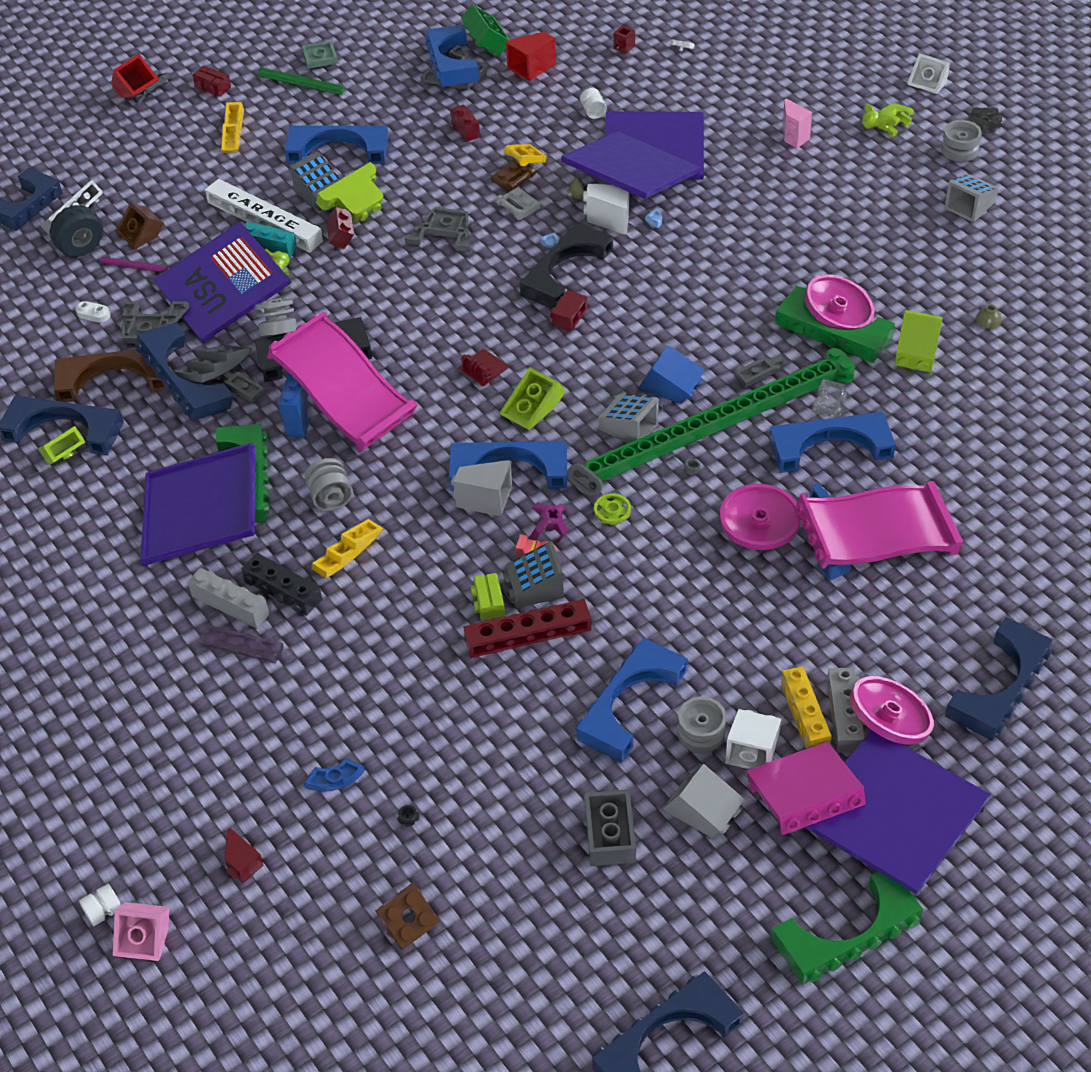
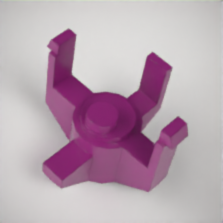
M537 502L532 509L540 516L539 524L534 528L529 539L536 541L544 531L556 530L560 534L557 540L559 543L568 532L562 519L566 507L561 503L557 506H547Z

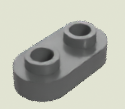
M577 463L568 469L567 477L569 481L588 496H596L602 491V480L584 465ZM576 470L581 472V476L576 474ZM592 482L596 483V488L592 487Z

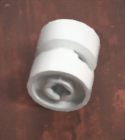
M589 88L582 92L580 102L587 115L592 119L602 117L607 110V106L599 91L595 88Z
M108 883L97 889L96 895L89 894L79 900L93 927L104 921L105 915H114L115 910L121 905Z

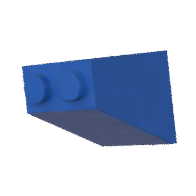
M667 345L638 389L682 404L686 398L690 400L696 390L693 388L698 387L703 381L701 376L705 370Z

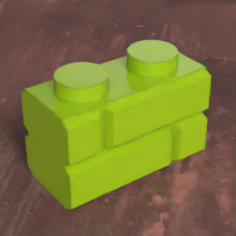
M492 573L486 576H474V585H470L472 598L476 597L477 600L473 601L475 614L479 613L482 621L504 617L505 608L498 575Z

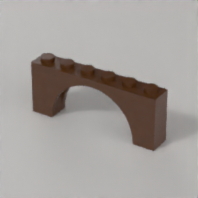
M136 349L55 359L54 392L57 401H77L80 389L89 379L97 374L114 369H126L141 374L149 382L151 392L166 389L159 377L155 376L152 368L146 364L143 356Z

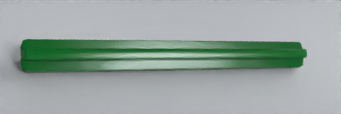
M260 67L258 70L260 77L338 95L344 93V86L264 67Z

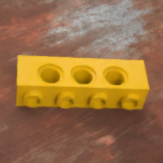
M804 667L783 670L781 688L805 748L808 749L827 741L830 744L831 733Z

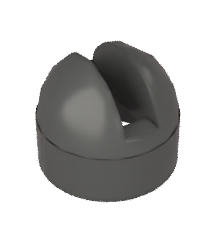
M695 459L686 460L684 465L685 473L689 476L696 475L701 466L700 462Z

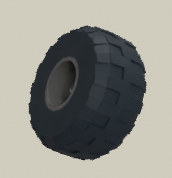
M73 205L62 209L60 213L58 212L52 220L49 234L51 241L60 252L66 256L79 257L92 252L100 244L104 228L100 218L90 208L83 205Z

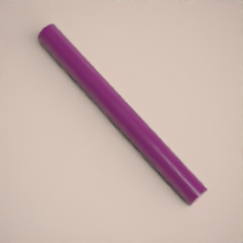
M101 257L102 264L161 273L168 270L167 266Z

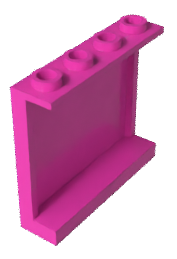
M828 741L746 770L750 790L752 793L758 791L779 821L782 835L866 805L863 785Z

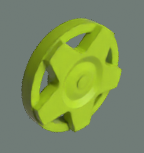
M605 494L596 500L594 514L597 520L615 526L628 519L631 514V504L626 497L620 494Z

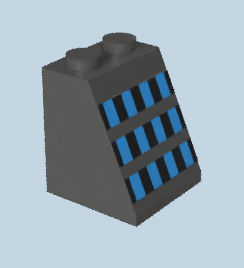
M317 151L294 163L290 168L295 193L319 212L322 209L316 203L317 194L341 179Z
M552 541L506 564V573L503 574L504 583L510 587L508 589L509 599L514 601L516 608L564 598L563 571Z

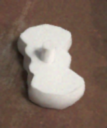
M674 39L671 41L672 45L680 46L679 51H683V47L694 48V43Z

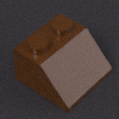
M130 202L115 232L133 248L137 249L157 238L164 222L145 206Z

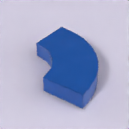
M346 758L339 765L331 768L315 767L304 782V787L320 792L338 790L355 782L364 773L365 767Z

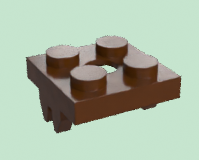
M415 883L409 884L375 910L381 920V926L387 930L386 934L395 940L401 950L407 948L440 922ZM406 909H411L415 913V919L411 923L403 921L402 914Z

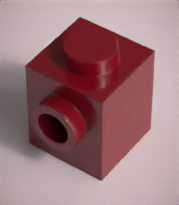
M622 25L613 33V49L627 54L635 47L634 29Z

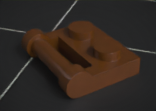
M512 160L491 176V182L508 191H512L528 178L535 176L536 171L533 167L521 166L517 161Z

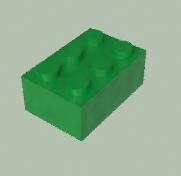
M471 4L461 17L464 23L463 26L470 31L469 35L476 40L475 44L480 48L485 47L489 53H495L500 56L506 49V42L510 40L494 16Z

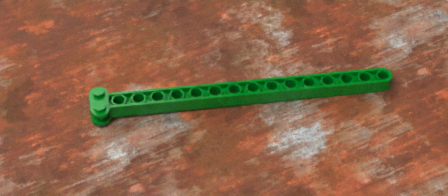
M837 348L830 349L826 353L825 360L587 461L585 467L597 475L603 482L834 381L843 384L850 383L854 379L855 364L842 350Z

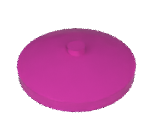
M836 275L817 276L810 281L805 290L804 299L808 310L825 326L839 330H854L869 325L873 320L875 310L872 300L860 286L846 278Z
M751 484L732 491L721 505L720 524L724 533L733 542L745 548L770 550L781 547L795 537L800 527L801 517L796 512V500L786 491L772 485Z
M868 676L858 680L851 690L850 703L856 715L868 728L888 740L907 745L919 744L925 741L933 730L934 720L927 705L913 691L896 681L884 677Z

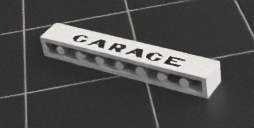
M218 179L205 189L208 203L246 222L294 232L296 246L310 253L323 242L322 231L318 226L261 200L228 182Z

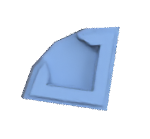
M658 208L654 209L645 216V221L659 228L662 224L661 211Z
M556 233L539 237V242L548 248L554 247L560 240Z

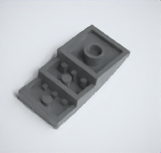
M224 344L199 350V358L188 360L186 369L174 371V373L184 380L205 382L226 373L239 364L252 351V348Z

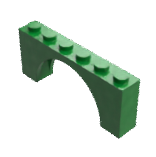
M798 285L794 287L776 310V325L871 363L876 361L894 334L895 323L880 317L871 324L854 330H839L823 325L808 310L804 299L806 289Z
M262 423L216 428L218 452L252 442L255 445V523L266 522V514H269V504L266 502V499H269L268 487H265L266 484H269L268 473H265V470H268L267 458L265 459V456H268L267 444H265V442H268L267 431H263Z
M877 872L870 876L868 886L877 905V918L872 926L863 934L848 940H826L808 933L791 918L772 928L771 941L801 984L804 985L809 981L811 983L821 978L822 974L829 970L831 972L841 967L842 963L849 959L851 961L861 956L862 952L868 949H876L882 941L888 938H896L902 930L908 927L910 929L916 927L921 922L923 908L908 889Z

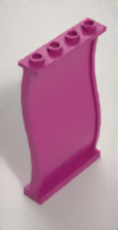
M324 311L319 315L315 314L306 324H300L294 332L285 334L280 341H274L268 348L267 358L275 360L297 380L323 414L356 444L355 448L361 453L413 415L418 404L413 399L409 401L396 391L381 376L354 341L326 317L327 313Z
M934 481L927 482L925 486L898 485L882 487L832 498L806 497L805 493H801L798 502H796V512L801 517L802 526L806 529L809 543L813 546L816 560H819L822 568H826L828 564H862L924 551H948L950 556L957 555L963 544V540Z

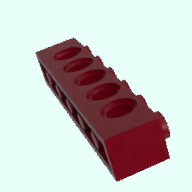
M585 599L573 600L564 604L552 605L542 609H534L529 612L512 614L507 617L463 626L464 638L470 658L592 630L591 616Z

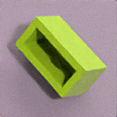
M74 426L41 446L38 450L48 465L60 458L65 460L72 456V451L84 444L85 440Z

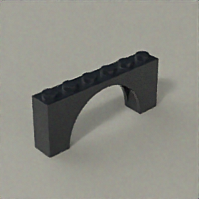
M577 222L564 237L560 238L559 242L550 249L546 256L542 257L539 263L520 280V296L550 309L556 307L560 297L566 292L565 287L558 284L550 275L552 269L560 262L577 256H592L605 259L613 250V236Z
M361 317L334 322L354 341L368 360L372 359L371 346ZM287 333L254 340L264 382L283 379V367L275 360H269L267 355L269 346L274 341H280Z

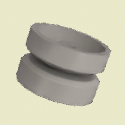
M955 120L948 123L944 129L941 147L942 154L946 158L957 162L973 160L979 151L982 134L980 127L966 120Z
M703 696L694 697L684 702L678 714L677 734L680 743L686 749L701 754L718 749L724 742L727 716L724 707L718 701Z

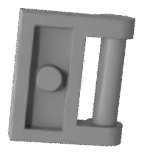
M519 187L504 196L499 195L495 200L497 205L503 206L517 220H522L541 208L540 202Z

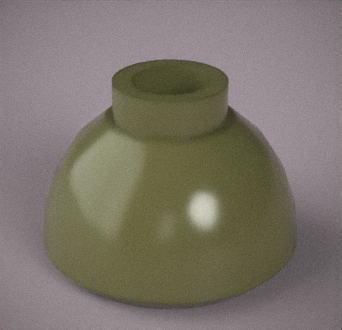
M576 177L571 182L567 193L570 199L583 200L584 191H587L582 180Z
M993 304L986 305L976 315L977 324L986 329L997 328L1002 321L1001 313Z

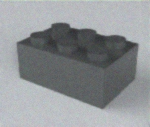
M630 790L584 793L590 866L636 863V843Z

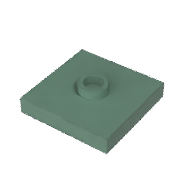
M332 41L302 46L307 69L338 63Z

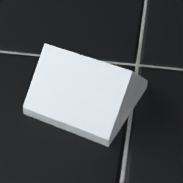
M919 53L907 85L938 94L947 82L950 63Z

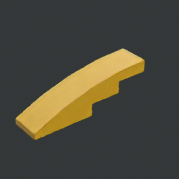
M367 519L341 534V541L327 548L325 556L312 562L311 569L324 578H328L366 549L383 531V528Z

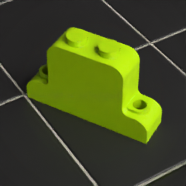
M369 162L317 194L316 203L323 210H329L333 207L348 210L351 212L353 223H357L360 220L364 221L370 214L377 213L382 208L383 193L374 184L377 179L375 177L376 167Z

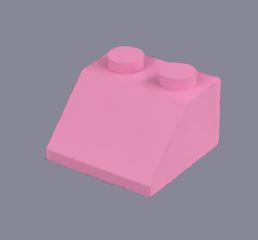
M785 99L782 122L784 142L799 148L810 139L812 112Z
M128 902L120 905L115 910L113 956L159 961L168 933L170 907Z

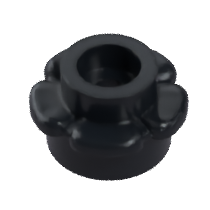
M404 805L400 808L397 820L401 825L413 826L419 820V813L416 812L414 806Z

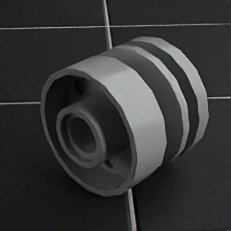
M276 298L265 300L255 305V310L264 309V312L258 313L256 316L265 317L266 320L258 324L260 336H274L296 330V319L287 317V314L293 312L294 308H285V305L293 304L292 299Z
M333 458L318 460L306 470L304 475L305 482L313 503L318 509L323 511L336 510L351 500L353 489L347 478L344 466L339 460Z

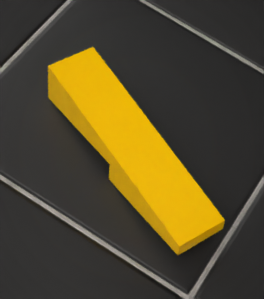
M242 102L226 103L225 124H223L222 153L238 152L244 116Z

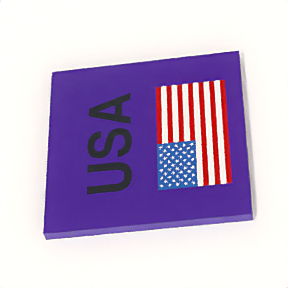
M238 222L153 279L170 303L172 301L188 302L189 309L183 314L182 318L202 343L253 310L256 304L264 302L292 283L289 277L241 222Z

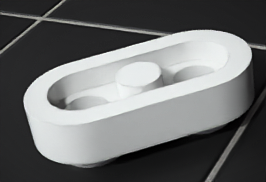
M83 301L75 308L79 318L94 322H105L111 316L107 306Z

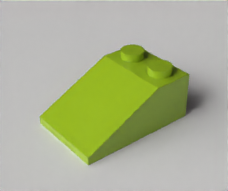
M905 310L895 366L932 372L943 317Z
M529 367L499 414L530 430L557 406L566 390L558 381Z

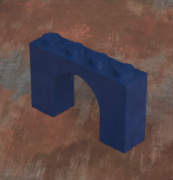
M29 167L18 178L22 190L33 195L20 202H10L0 198V224L15 231L19 230L63 194L59 180Z

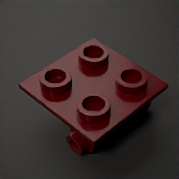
M483 348L473 357L469 354H464L461 357L462 365L457 369L484 387L510 366Z

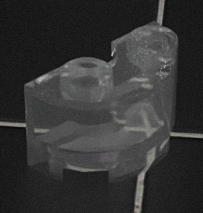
M822 379L812 413L833 418L840 417L842 412L840 405L845 403L847 392H844L845 384Z

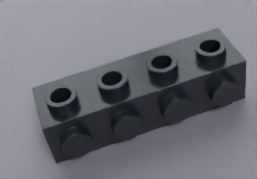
M258 552L241 568L243 579L249 586L257 587L262 593L273 596L278 602L285 603L294 611L301 612L306 616L322 600L319 586Z

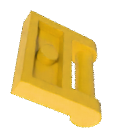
M531 144L507 145L504 148V153L515 158L521 166H526L528 163L538 165L539 163L546 162L547 156Z

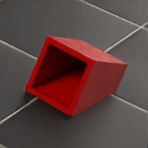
M540 32L508 40L506 42L507 69L528 81L556 65L555 37L546 32Z
M138 54L113 70L111 86L120 98L134 97L159 81V78L142 56Z

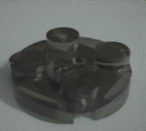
M975 107L972 109L968 121L977 124L982 133L989 134L996 132L997 128H1001L1003 118L999 113V109L995 107Z

